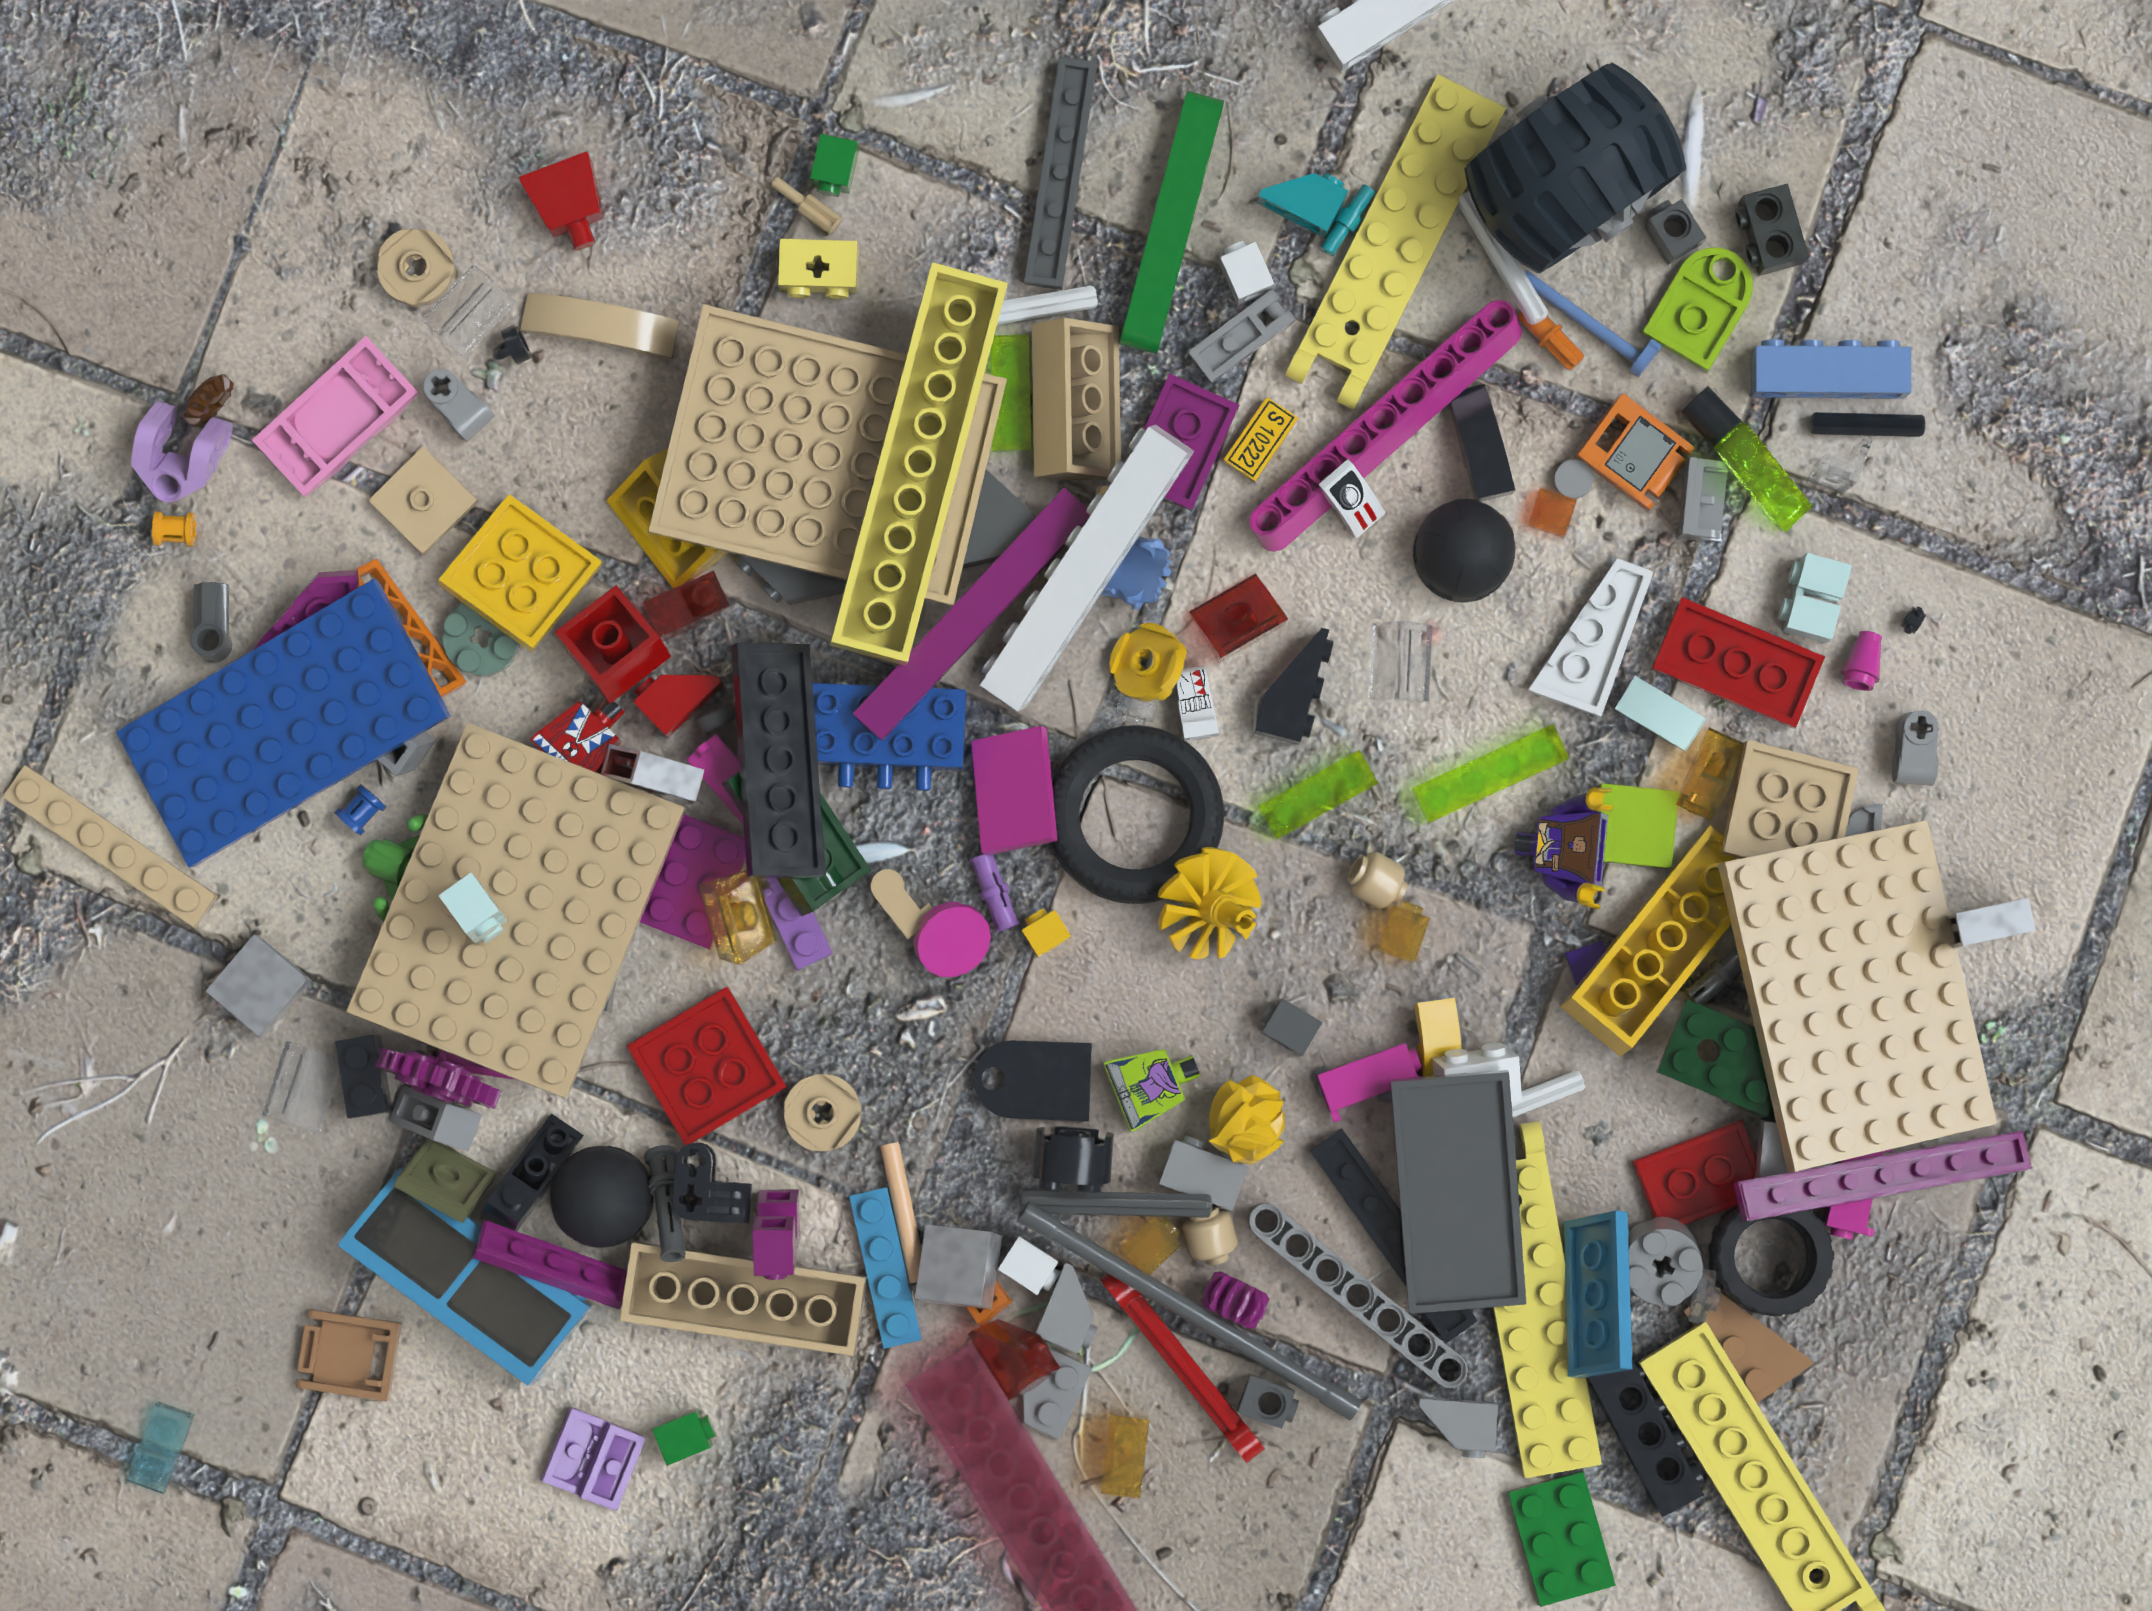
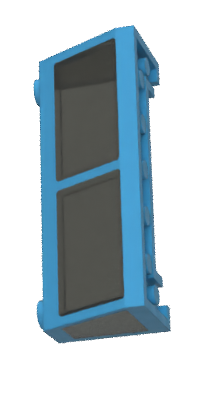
M399 1168L347 1231L338 1246L527 1386L537 1382L593 1305L586 1301L587 1298L474 1259L473 1254L480 1225L467 1217L464 1223H461L395 1188L394 1184L397 1177L404 1169Z

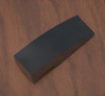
M1482 384L1466 388L1449 405L1474 499L1482 502L1512 495L1516 489L1486 386Z

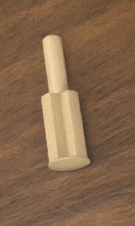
M779 177L773 179L771 186L798 205V213L828 235H831L837 229L842 216H839L811 194L805 197Z

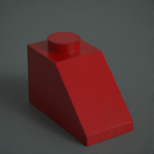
M660 675L656 680L651 676L636 689L635 693L638 697L633 702L669 738L724 684L717 676Z

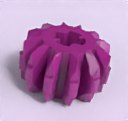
M1222 1271L1214 1272L1210 1281H1207L1203 1289L1204 1293L1201 1302L1205 1308L1248 1329L1256 1328L1267 1311L1266 1307L1269 1298L1265 1292Z

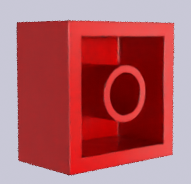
M617 585L554 632L566 652L609 704L671 658L660 636Z

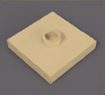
M423 446L368 500L424 556L479 502Z

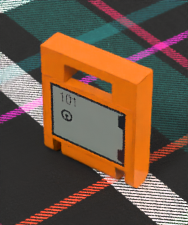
M1621 393L1616 397L1574 457L1586 463L1590 469L1639 506L1650 511L1654 503L1644 495L1646 491L1658 499L1686 461L1675 452L1677 448L1687 455H1690L1695 448L1624 393ZM1614 417L1623 424L1628 423L1608 452H1605L1596 445V442Z

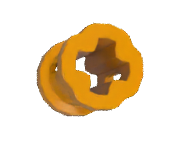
M162 511L154 512L152 521L154 546H161L163 542L186 543L187 546H195L197 537L196 514L188 512L186 516L163 515Z

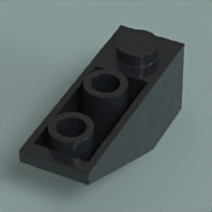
M1321 628L1265 692L1254 734L1296 745L1300 744L1302 736L1310 737L1315 716L1308 714L1312 699L1319 701L1324 683V678L1318 677L1321 662L1329 663L1334 644L1333 640L1327 639L1329 629Z
M551 1114L486 1200L479 1218L518 1232L550 1187L558 1168L571 1156L584 1135Z

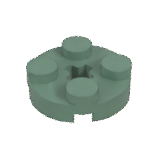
M464 603L457 606L445 619L442 635L445 652L451 662L466 673L481 677L492 676L504 671L513 662L520 644ZM479 627H482L484 631L491 630L492 637L487 639L488 646L482 648L479 643H472V637L476 635L475 630Z

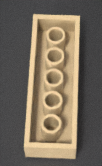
M632 1242L620 1321L850 1356L856 1354L867 1276L795 1265L794 1275H787L786 1278L780 1280H769L763 1276H754L753 1259L685 1249V1258L671 1263L661 1260L660 1245L643 1242Z

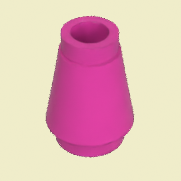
M1871 631L1859 632V636L1841 671L1842 675H1844V685L1860 691H1872L1874 684L1879 682L1881 635Z

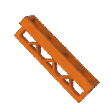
M376 558L355 569L358 570L359 586L365 584L361 578L370 573L375 579H378L392 607L398 609L403 616L402 625L407 635L420 640L425 646V655L418 653L440 696L444 698L462 688L467 681L448 658L445 651ZM432 668L443 671L451 683L440 687L431 675Z

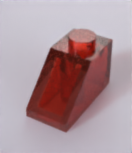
M996 1319L968 1333L1008 1401L1035 1389L1060 1369L1041 1335Z

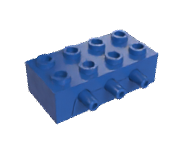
M812 683L818 765L839 766V787H853L854 766L877 767L878 789L892 788L893 768L916 769L915 789L919 791L931 790L932 770L964 771L966 690L932 688L881 742L853 716L856 709L878 686Z

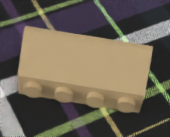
M1059 318L1033 323L1034 477L1054 480H1107L1113 468L1121 460L1119 326L1071 318Z

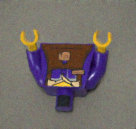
M1593 787L1585 794L1567 799L1552 807L1548 816L1539 817L1537 834L1517 832L1515 838V854L1535 857L1534 871L1542 874L1543 882L1548 888L1564 900L1576 902L1593 909H1600L1601 905L1595 904L1593 901L1595 893L1597 891L1605 892V888L1601 886L1608 815L1596 811H1611L1613 809V805L1603 804V797L1607 792H1612L1611 788Z

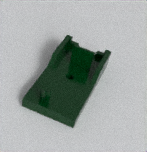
M739 771L721 784L743 815ZM821 793L826 875L820 878H776L801 917L814 912L871 871Z

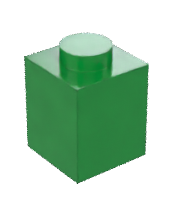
M820 133L810 176L812 186L818 187L817 192L832 197H839L840 192L850 194L859 154L858 142Z
M699 1409L652 1429L666 1466L713 1446L711 1438L716 1437V1432L709 1415L702 1417Z

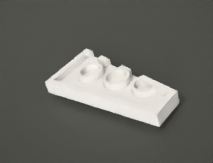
M1617 558L1527 691L1600 718L1654 571Z

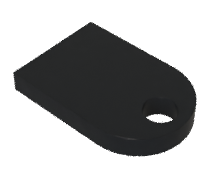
M1011 1040L995 1044L985 1051L976 1065L974 1072L976 1094L989 1111L1005 1118L1089 1121L1092 1043ZM996 1067L1004 1073L1005 1081L1000 1089L989 1090L983 1085L982 1075L988 1068Z

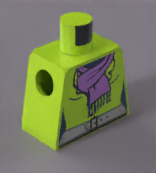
M1165 1049L1103 1063L1130 1132L1141 1128L1183 1102L1185 1097L1180 1085L1201 1077L1193 1055L1171 1063Z

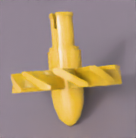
M1203 847L1200 854L1182 858L1174 864L1178 873L1159 889L1157 896L1159 898L1181 901L1183 905L1182 907L1164 904L1157 921L1159 930H1163L1183 918L1191 916L1184 928L1168 936L1173 949L1181 952L1191 933L1200 927V937L1188 956L1195 960L1203 959L1209 955V935L1215 926L1217 927L1218 934L1217 958L1219 959L1228 954L1236 939L1229 927L1235 929L1247 940L1251 931L1256 926V921H1252V919L1256 918L1252 907L1261 908L1262 905L1260 893L1253 880L1258 875L1244 859L1227 850Z

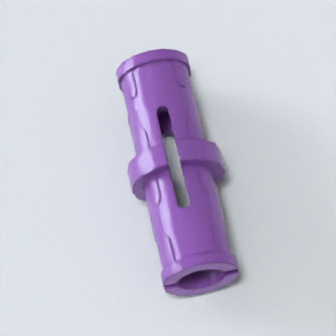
M982 854L969 861L972 864L982 891L979 893L981 901L985 900L995 926V931L998 933L1015 927L1020 923L1017 920L1007 893L1010 891L1008 883L1004 884L993 856L994 854Z

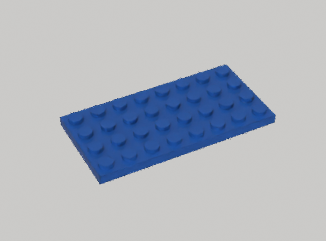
M372 579L116 731L187 866L195 867L402 746L409 740L451 717V714L378 579Z

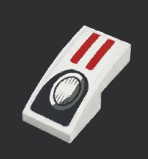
M1348 459L1319 484L1328 503L1339 513L1346 528L1356 538L1385 514L1384 509L1366 481Z

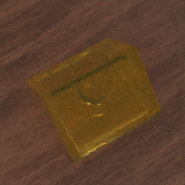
M743 870L699 885L719 959L735 965L742 964L776 942L759 878H747V870Z

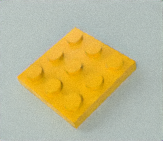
M508 494L438 579V585L532 653L601 568L602 561Z

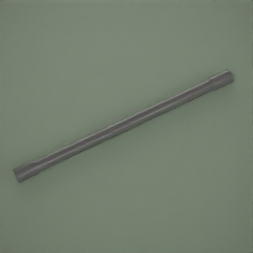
M1028 1201L1023 1207L1017 1222L1042 1237L1060 1244L1297 1386L1344 1418L1351 1420L1358 1412L1362 1401L1333 1383L1326 1382L1061 1223L1057 1217Z

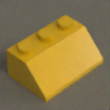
M667 448L645 459L606 502L676 592L711 567L728 552L648 533L668 452Z

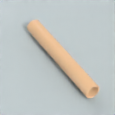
M895 1142L881 1145L880 1149L910 1284L917 1282L922 1249L900 1144Z

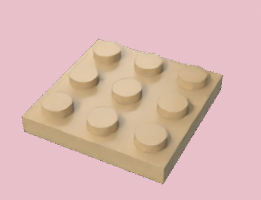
M1751 740L1745 741L1720 854L1742 859L1845 837L1859 768Z

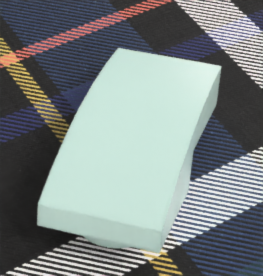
M1634 676L1615 707L1618 712L1687 752L1706 721V718L1637 676Z

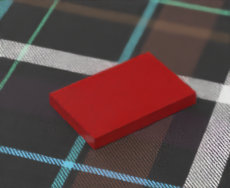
M1738 1120L1632 1161L1653 1219L1668 1217L1687 1225L1737 1206L1738 1202L1733 1184L1755 1179L1757 1157L1743 1121Z

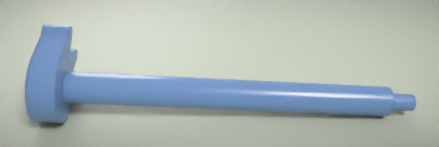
M1525 271L1539 296L1634 363L1629 371L1638 378L1660 351L1662 345L1651 339L1645 349L1640 352L1531 272Z

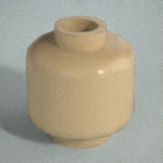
M1376 851L1368 853L1366 856L1360 855L1352 864L1347 877L1348 883L1351 884V893L1356 898L1378 909L1386 908L1392 902L1398 903L1405 895L1408 883L1404 881V867Z
M1213 1204L1210 1217H1189L1183 1223L1182 1231L1190 1256L1195 1260L1206 1261L1207 1265L1221 1264L1229 1259L1228 1254L1237 1247L1238 1238L1232 1217L1226 1210L1219 1209L1218 1205Z

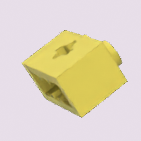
M780 239L778 280L780 291L787 292V297L809 298L810 292L826 293V298L848 299L849 294H857L859 260L857 241ZM821 262L824 265V269L829 271H822L821 278H815L811 270L816 268V263Z

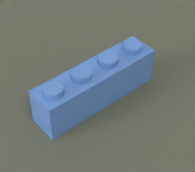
M1770 339L1761 341V346H1756L1751 351V398L1905 399L1911 394V347H1900V341L1884 340L1878 341L1877 346H1862V342L1859 340H1843L1838 342V346H1823L1822 340L1800 341V346H1784V340Z

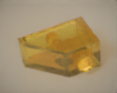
M1709 727L1685 777L1676 805L1692 814L1711 821L1730 789L1744 743Z

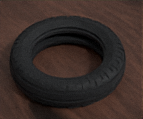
M1142 725L1120 726L1102 731L1086 739L1072 750L1061 763L1053 777L1052 788L1058 841L1050 842L1059 863L1070 877L1083 888L1099 897L1127 904H1143L1163 900L1165 898L1157 897L1159 889L1178 873L1174 867L1178 860L1200 854L1203 847L1218 848L1224 826V803L1217 778L1210 765L1193 746L1168 731ZM1141 760L1164 768L1178 780L1188 799L1190 823L1183 843L1168 859L1149 868L1126 869L1110 864L1092 850L1081 829L1079 811L1087 786L1102 770L1122 761Z

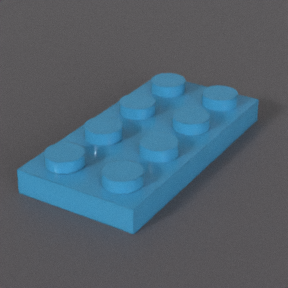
M1615 1210L1564 1221L1568 1377L1585 1378L1632 1370L1628 1212Z

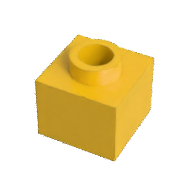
M1045 908L1026 918L1025 922L1028 926L1022 929L1024 936L1038 958L1071 938L1057 912L1053 910L1047 913Z

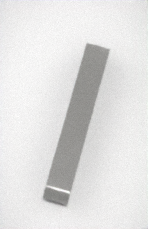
M1261 1203L1251 1209L1248 1215V1224L1251 1231L1435 1382L1446 1388H1454L1465 1381L1468 1367L1465 1360L1281 1209L1270 1203ZM1265 1209L1273 1211L1277 1218L1275 1228L1268 1232L1260 1231L1255 1224L1256 1215ZM1294 1234L1302 1235L1307 1241L1305 1253L1297 1257L1289 1255L1285 1247L1287 1239ZM1324 1259L1333 1260L1338 1268L1336 1276L1330 1281H1322L1316 1274L1318 1263ZM1355 1284L1364 1285L1368 1292L1367 1300L1359 1306H1353L1347 1300V1291ZM1385 1309H1393L1398 1315L1396 1327L1389 1331L1380 1329L1377 1323L1379 1313ZM1415 1334H1424L1429 1342L1428 1349L1421 1355H1413L1408 1349V1341ZM1448 1358L1455 1359L1459 1366L1457 1376L1451 1380L1442 1379L1438 1372L1440 1363Z

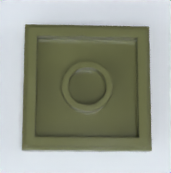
M427 1138L399 1174L394 1187L464 1223L493 1183L497 1173L443 1143Z

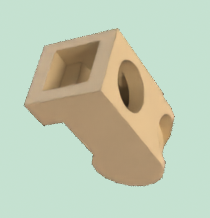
M891 869L881 870L872 878L871 891L906 938L911 940L914 934L917 935V931L920 928L919 922L922 917L933 908L928 903L920 910L905 891V882L902 876Z

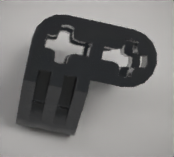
M691 1143L683 1146L677 1153L675 1164L673 1207L676 1213L683 1219L694 1221L749 1223L752 1184L716 1181L717 1155L714 1149L704 1143ZM698 1150V1155L705 1158V1165L698 1166L697 1175L695 1176V1165L689 1163L688 1159L689 1156L696 1155ZM694 1185H696L695 1194L698 1197H702V1204L696 1205L694 1210H692V1203L686 1202V1195L693 1194Z

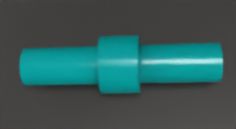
M1363 184L1348 207H1342L1334 219L1336 225L1320 247L1325 253L1333 256L1347 234L1355 231L1362 220L1360 215L1375 194L1372 188Z

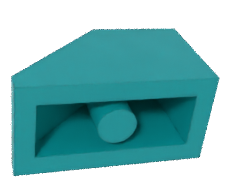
M1312 173L1263 188L1258 196L1257 204L1325 238L1347 197L1348 190L1342 188L1344 183L1330 174L1324 173L1321 177Z

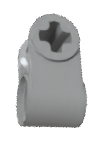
M433 370L426 376L423 388L428 400L466 442L495 416L472 391H469L448 370ZM437 382L443 385L450 382L448 384L449 395L445 397L442 393L434 396L437 392L434 385Z
M1928 711L1908 712L1901 716L1897 722L1895 752L1892 760V780L1894 783L1929 786L1935 784L1938 770L1937 744L1939 726L1935 716ZM1917 721L1918 725L1925 728L1924 733L1918 735L1915 731H1910V725L1917 723Z

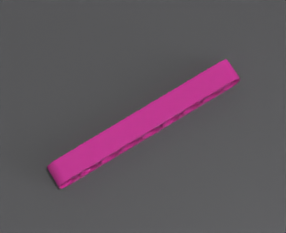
M1496 300L1487 304L1252 512L1249 520L1250 527L1261 546L1267 551L1272 552L1280 551L1287 547L1332 507L1319 487L1325 476L1334 472L1348 459L1364 479L1515 346L1521 339L1522 328L1512 305L1503 300ZM1505 321L1507 322V323H1506L1504 326H1502V327H1498V328L1496 327V325L1499 324V323H1501V322H1505ZM1473 347H1479L1474 352L1466 353L1469 349ZM1450 372L1446 377L1438 378L1441 374ZM1421 397L1418 402L1409 404L1414 398ZM1386 423H1392L1390 427L1380 429ZM1364 448L1362 452L1351 455L1356 449ZM1306 499L1301 505L1293 506L1298 500ZM1277 524L1273 530L1265 532L1267 527Z

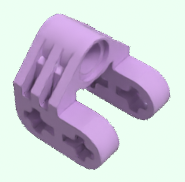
M156 401L137 428L133 443L131 466L157 499L171 503L207 484L213 473L216 472L218 462L229 446L233 424L232 422L212 417L197 436L190 457L173 452L164 454L162 453L163 445L173 432L178 410L174 405Z

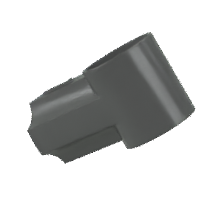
M201 582L194 584V630L191 633L190 642L194 651L209 662L223 661L232 650V640L229 636V585L227 583ZM210 634H219L220 642L217 648L212 651H205L203 648L205 638Z

